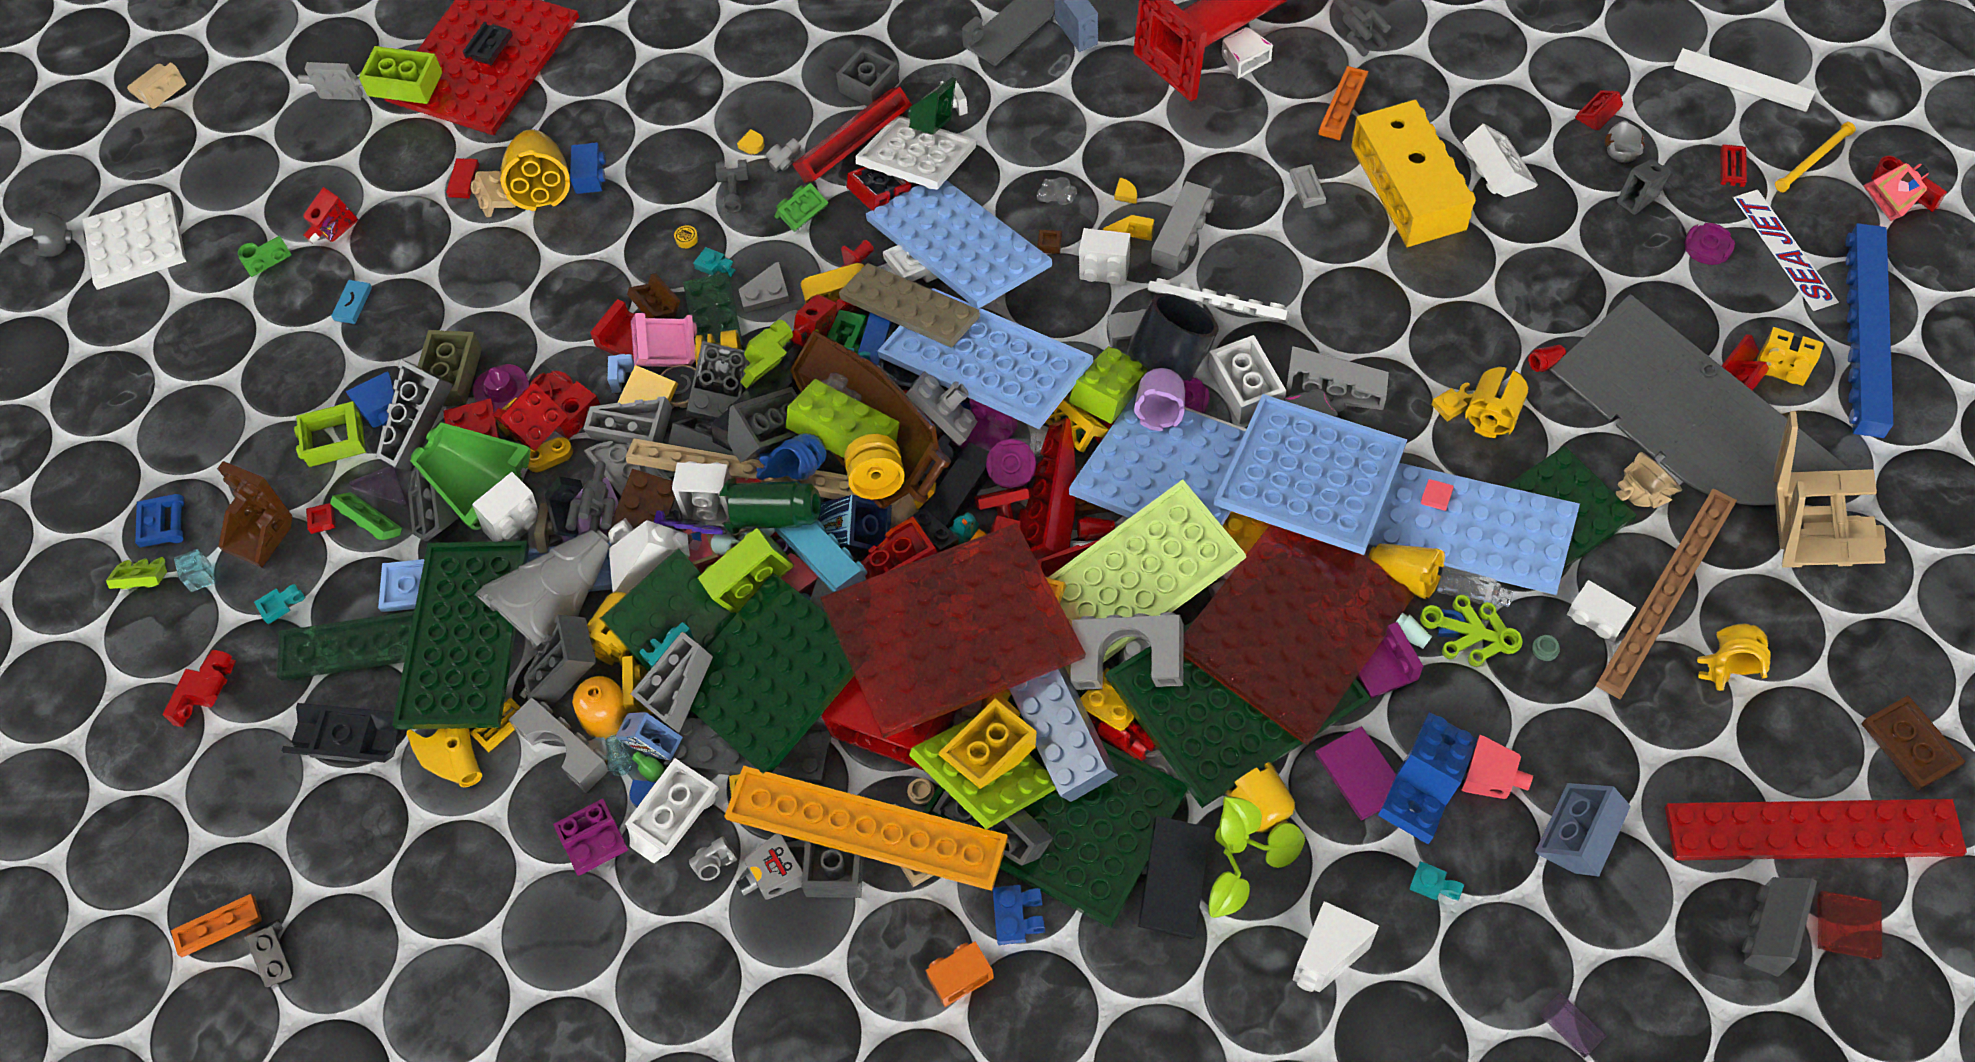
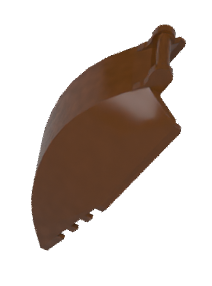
M813 331L790 369L800 392L814 379H817L899 421L896 444L899 447L901 462L904 468V482L894 494L883 499H874L873 501L878 507L886 508L907 494H910L916 501L925 503L928 499L927 494L944 467L947 468L951 463L950 458L941 451L935 425L880 366L818 331ZM833 453L835 457L845 467L844 458ZM934 459L935 463L933 467L931 468L926 478L922 482L921 486L919 487L918 483L920 479L922 478L925 471Z

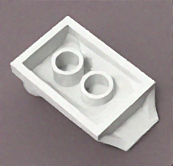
M674 758L625 823L629 832L630 847L652 863L668 855L701 812L714 803L719 788Z

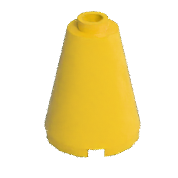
M1379 543L1376 547L1373 546L1371 548L1368 561L1371 562V567L1418 597L1426 599V597L1430 598L1440 581L1441 576L1437 574L1439 566L1444 568L1445 553L1438 548Z

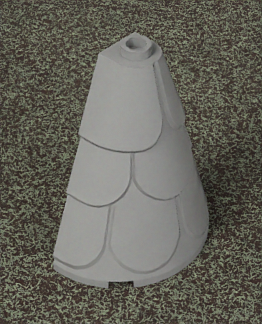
M590 530L551 548L549 553L519 566L518 569L483 585L475 595L491 610L499 612L533 643L532 647L542 653L547 644L544 641L546 635L552 634L557 626L554 621L557 615L579 616L589 590L593 589L610 547L607 544L609 539L600 530L597 532Z

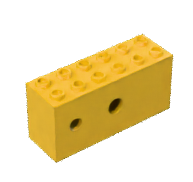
M1417 100L1357 116L1351 148L1406 247L1467 230L1473 205L1475 204V195L1468 189L1464 176L1458 172L1454 159L1448 155L1444 142L1438 138L1434 125L1430 124L1424 108L1420 107Z

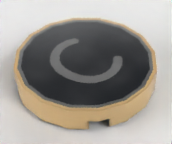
M672 366L661 374V376L678 383L677 389L670 401L673 408H687L696 371L691 366Z

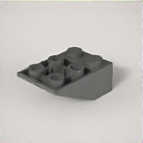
M702 341L686 417L713 422L727 410L730 404H733L740 398L743 387L740 381L745 375L744 369L748 364L744 350Z

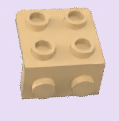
M170 62L166 66L156 64L132 82L127 89L154 110L184 87L186 82L177 67Z

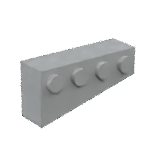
M1292 346L1285 398L1320 389L1325 392L1329 400L1339 396L1342 397L1346 406L1383 410L1387 395L1389 372Z

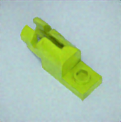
M777 320L770 325V328L764 329L749 341L744 355L750 364L744 369L746 374L740 381L746 389L776 367L787 354L783 348L793 337V333L785 321Z

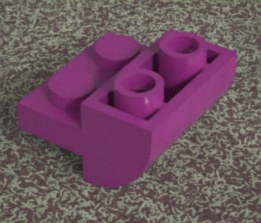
M603 798L553 824L578 876L628 851V847L621 835L622 833Z

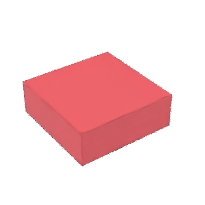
M1428 479L1421 504L1446 511L1454 485Z

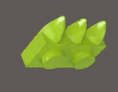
M160 557L149 564L148 560L144 558L133 566L130 560H126L115 567L106 580L109 589H129L138 586L154 587L159 585L167 573L165 559Z

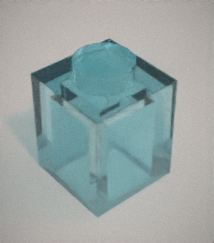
M199 549L174 558L178 578L191 592L216 583L211 563Z

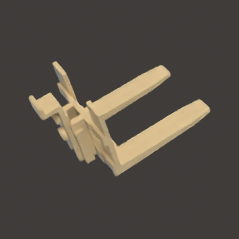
M1790 411L1773 476V481L1777 482L1775 503L1780 549H1784L1782 568L1802 567V565L1838 564V566H1852L1853 564L1885 563L1884 549L1887 545L1884 526L1876 525L1875 516H1847L1845 495H1874L1877 493L1874 469L1791 472L1798 424L1796 411ZM1830 496L1831 506H1804L1805 497Z

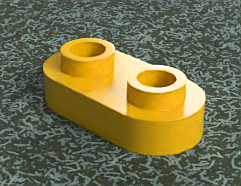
M556 437L542 443L536 451L530 449V460L527 468L532 472H541L567 461L573 454V448L569 440L564 437Z

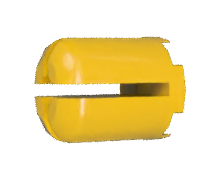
M1492 368L1481 376L1465 413V419L1468 417L1470 423L1475 426L1474 431L1484 437L1496 438L1497 435L1508 432L1510 435L1515 428L1528 394L1527 382L1515 370L1512 371L1501 399L1497 398L1507 368ZM1489 415L1494 416L1493 420L1489 419Z
M624 592L609 594L587 624L592 649L595 650V657L611 666L614 662H619L620 666H622V657L629 656L630 652L600 620V617L627 594Z

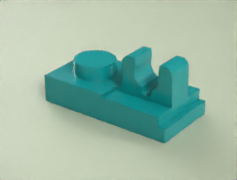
M682 622L678 627L672 628L667 633L662 644L656 639H651V645L655 648L653 653H648L644 649L640 650L642 658L649 663L650 668L656 664L681 632L685 633L692 640L694 639L687 625Z

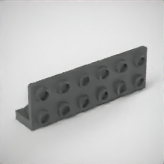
M1013 0L984 26L982 19L975 16L962 27L963 47L990 64L997 66L1055 15L1054 0Z

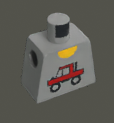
M776 833L744 859L750 873L736 881L743 895L759 888L764 899L767 900L802 887L803 872L782 835Z

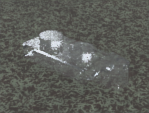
M1448 566L1443 567L1437 592L1453 597L1465 595L1471 602L1479 604L1489 602L1494 606L1501 605L1506 607L1510 606L1514 593L1512 590L1501 588V584L1495 582L1496 579Z

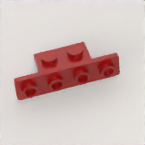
M1750 334L1745 335L1722 364L1724 369L1752 391L1769 370L1766 362L1753 361L1758 355L1759 350L1753 336Z

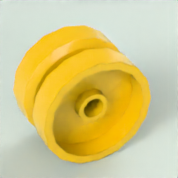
M868 434L855 439L848 445L844 453V462L848 484L853 493L861 498L874 500L888 497L900 489L904 482V468L901 462L899 447L893 439L881 434Z

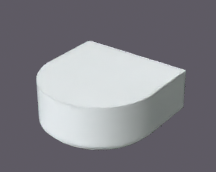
M626 518L615 524L610 530L608 538L612 546L634 530Z

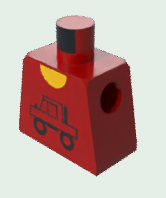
M815 295L797 311L791 340L804 347L813 331H818L828 336L835 321L837 303L821 295Z

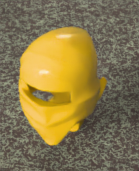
M1736 624L1725 627L1716 634L1719 641V650L1715 654L1701 656L1697 659L1698 663L1708 664L1709 672H1699V678L1715 682L1716 690L1718 691L1724 690L1725 683L1729 680L1730 674L1748 675L1760 673L1762 679L1767 678V672L1770 669V651L1767 648V635L1759 627L1750 624Z

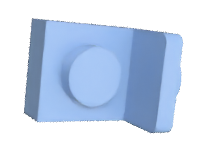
M631 354L608 356L607 380L612 393L622 392V383L626 382L625 372L633 371L634 359Z

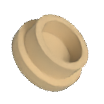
M918 778L910 783L907 793L912 803L925 805L929 803L935 790L929 780Z

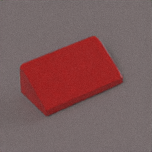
M1600 90L1575 115V118L1594 130H1600L1622 108L1623 102L1620 92Z

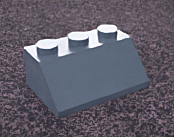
M1567 783L1535 852L1539 856L1575 874L1599 876L1631 806L1614 786Z

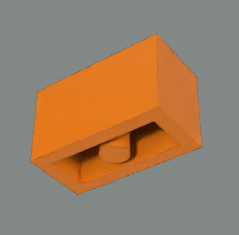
M976 941L971 944L964 943L954 950V954L945 959L941 957L934 960L926 970L928 980L944 1007L994 979L993 970Z

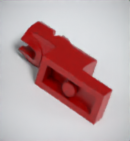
M211 650L200 666L199 671L185 669L162 715L174 726L183 727L186 720L192 714L194 704L212 707L223 686L227 683V679L223 675L232 673L236 660L231 659L232 656L228 653Z
M1087 712L1101 741L1120 751L1123 750L1141 761L1146 759L1145 753L1147 749L1151 752L1154 749V742L1145 730L1133 720L1123 731H1119Z

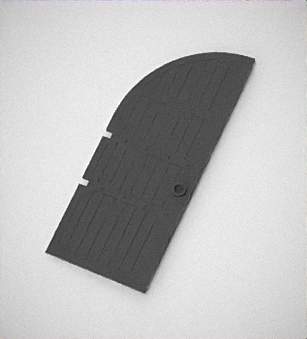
M1630 294L1550 369L1555 376L1609 421L1616 416L1619 417L1621 420L1616 424V427L1653 458L1662 453L1665 458L1660 464L1687 485L1707 495L1714 488L1736 499L1738 504L1776 505L1775 492L1777 482L1773 481V476L1787 418L1633 295ZM1798 428L1791 472L1851 470Z

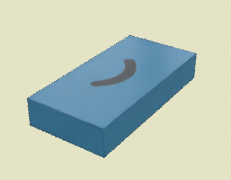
M348 280L331 315L334 321L350 324L356 323L372 290L370 283Z

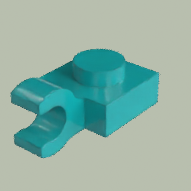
M707 247L704 248L693 263L696 270L711 276H715L717 272H720L725 276L731 277L736 271L735 268L731 267L733 264L732 260L725 258L724 254Z
M292 584L283 592L276 588L254 603L263 620L270 624L291 611L288 607L289 604L300 603L306 597L297 588L296 584Z
M1420 861L1409 890L1436 901L1439 893L1459 901L1464 884L1454 880H1445L1446 871Z

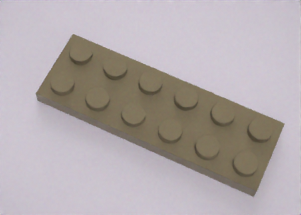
M869 263L839 292L841 300L951 348L980 317L979 309Z

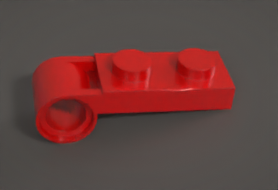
M1894 156L1882 157L1872 175V180L1905 163ZM1924 177L1922 182L1926 185L1927 190L1917 202L1933 212L1939 207L1947 191L1927 177Z

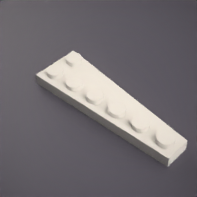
M1157 278L1156 282H1149L1148 291L1153 293L1174 294L1196 303L1202 302L1205 305L1284 323L1289 322L1290 313L1286 310L1285 305L1271 302L1269 307L1262 305L1263 302L1249 299L1248 302L1241 301L1239 296L1226 294L1225 297L1218 296L1216 291L1203 288L1202 292L1193 290L1194 286L1180 283L1179 287L1170 285L1171 281Z

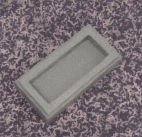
M1312 164L1290 169V177L1303 208L1326 203L1325 194Z

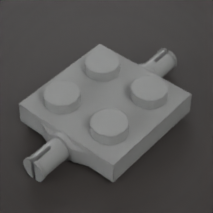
M307 62L304 69L308 75L299 74L297 77L299 84L313 85L320 99L361 100L363 96L359 87L362 86L359 77L352 72L349 64Z

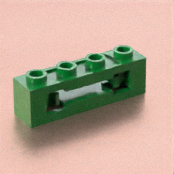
M839 310L827 337L839 344L843 339L844 347L854 348V352L858 354L867 325L866 316Z

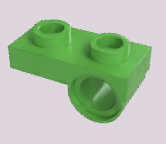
M280 235L259 247L254 243H246L238 250L239 259L251 278L292 255Z

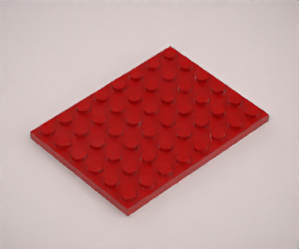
M455 0L416 50L417 52L435 54L443 72L428 104L386 98L384 100L494 136L579 18L578 12L542 0ZM484 22L489 26L493 24L510 29L513 35L492 65L475 61L472 57L465 58L463 50Z

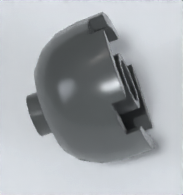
M37 211L38 218H34L33 239L38 243V248H34L35 256L54 257L60 255L66 249L67 243H72V230H67L66 222L61 217L52 213Z

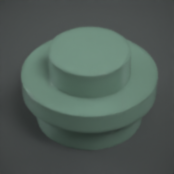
M1543 635L1534 640L1532 651L1538 659L1551 661L1558 656L1560 646L1553 636Z

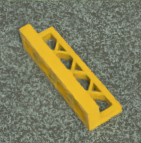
M1067 395L1054 410V414L1050 415L1046 420V423L1050 426L1060 421L1061 417L1067 415L1071 422L1074 447L1080 452H1084L1093 436L1104 438L1109 429L1087 411L1069 403L1070 397ZM1082 428L1086 433L1081 442L1077 441L1076 430Z

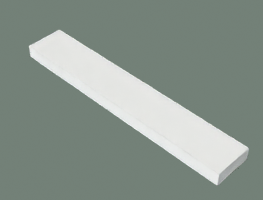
M1684 48L1674 66L1676 70L1805 112L1815 93L1814 90Z

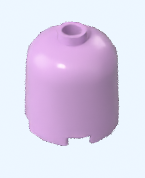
M1153 369L1147 372L1140 380L1134 413L1140 419V424L1150 430L1163 431L1165 427L1172 425L1176 427L1183 420L1185 410V386L1183 379L1170 369Z

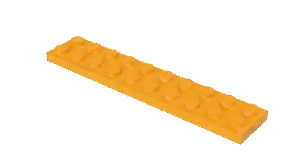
M747 766L742 768L724 815L726 820L990 891L993 890L1008 839L1007 834L770 772L762 774L758 769Z

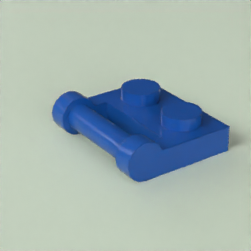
M173 494L137 501L135 543L139 548L167 542L180 543L184 540V533L181 531V511L184 506V497L182 495ZM171 507L170 530L165 531V508Z

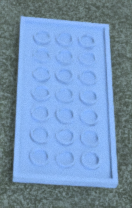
M947 180L938 190L929 189L919 184L907 193L896 196L884 206H878L874 211L871 210L866 213L867 221L895 244L900 245L905 252H908L910 256L918 260L920 264L925 266L977 309L1052 266V259Z
M934 288L931 289V290H934V291H936V292H938V293H941V294H943V295H945V296H948V297H950V298H953V299H955V300H957V301H960V302H962V303H964V304H967V305H969V306L974 307V306H973L972 304H970V303H967V302H965V301H963V300H960V299H958V298H956V297H953V296H951V295H948V294H946V293H944V292H941V291H939V290H937V289H934ZM979 308V319L952 348L900 325L877 351L879 358L919 376L925 371L927 374L934 376L938 380L939 385L948 389L953 382H959V385L962 384L969 393L968 398L1037 429L1042 427L1075 386L1076 380L1093 363V356L982 308Z
M1399 463L1367 549L1371 550L1373 546L1376 547L1379 543L1438 548L1445 553L1444 568L1557 595L1580 504ZM1428 479L1454 485L1446 511L1421 504Z

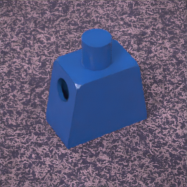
M388 371L346 391L351 401L355 403L362 416L372 427L385 426L387 424L389 416L387 409L388 405L392 404L395 392L393 389L394 381Z

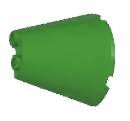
M440 422L436 428H432L426 437L428 443L423 448L417 447L414 450L410 461L463 522L471 529L478 530L481 529V525L472 504L511 472L522 481L523 478L520 477L522 475L521 470L522 467L524 469L528 467L530 448L522 444Z

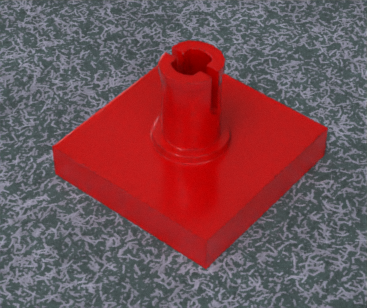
M1023 486L1016 489H1005L974 496L976 507L980 510L996 507L998 516L1014 519L1011 503L1030 499L1028 489Z

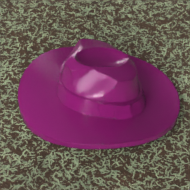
M512 364L500 365L490 368L476 379L473 385V395L476 402L491 398L496 411L498 408H504L515 397L518 398L529 386V381L525 372L520 367Z

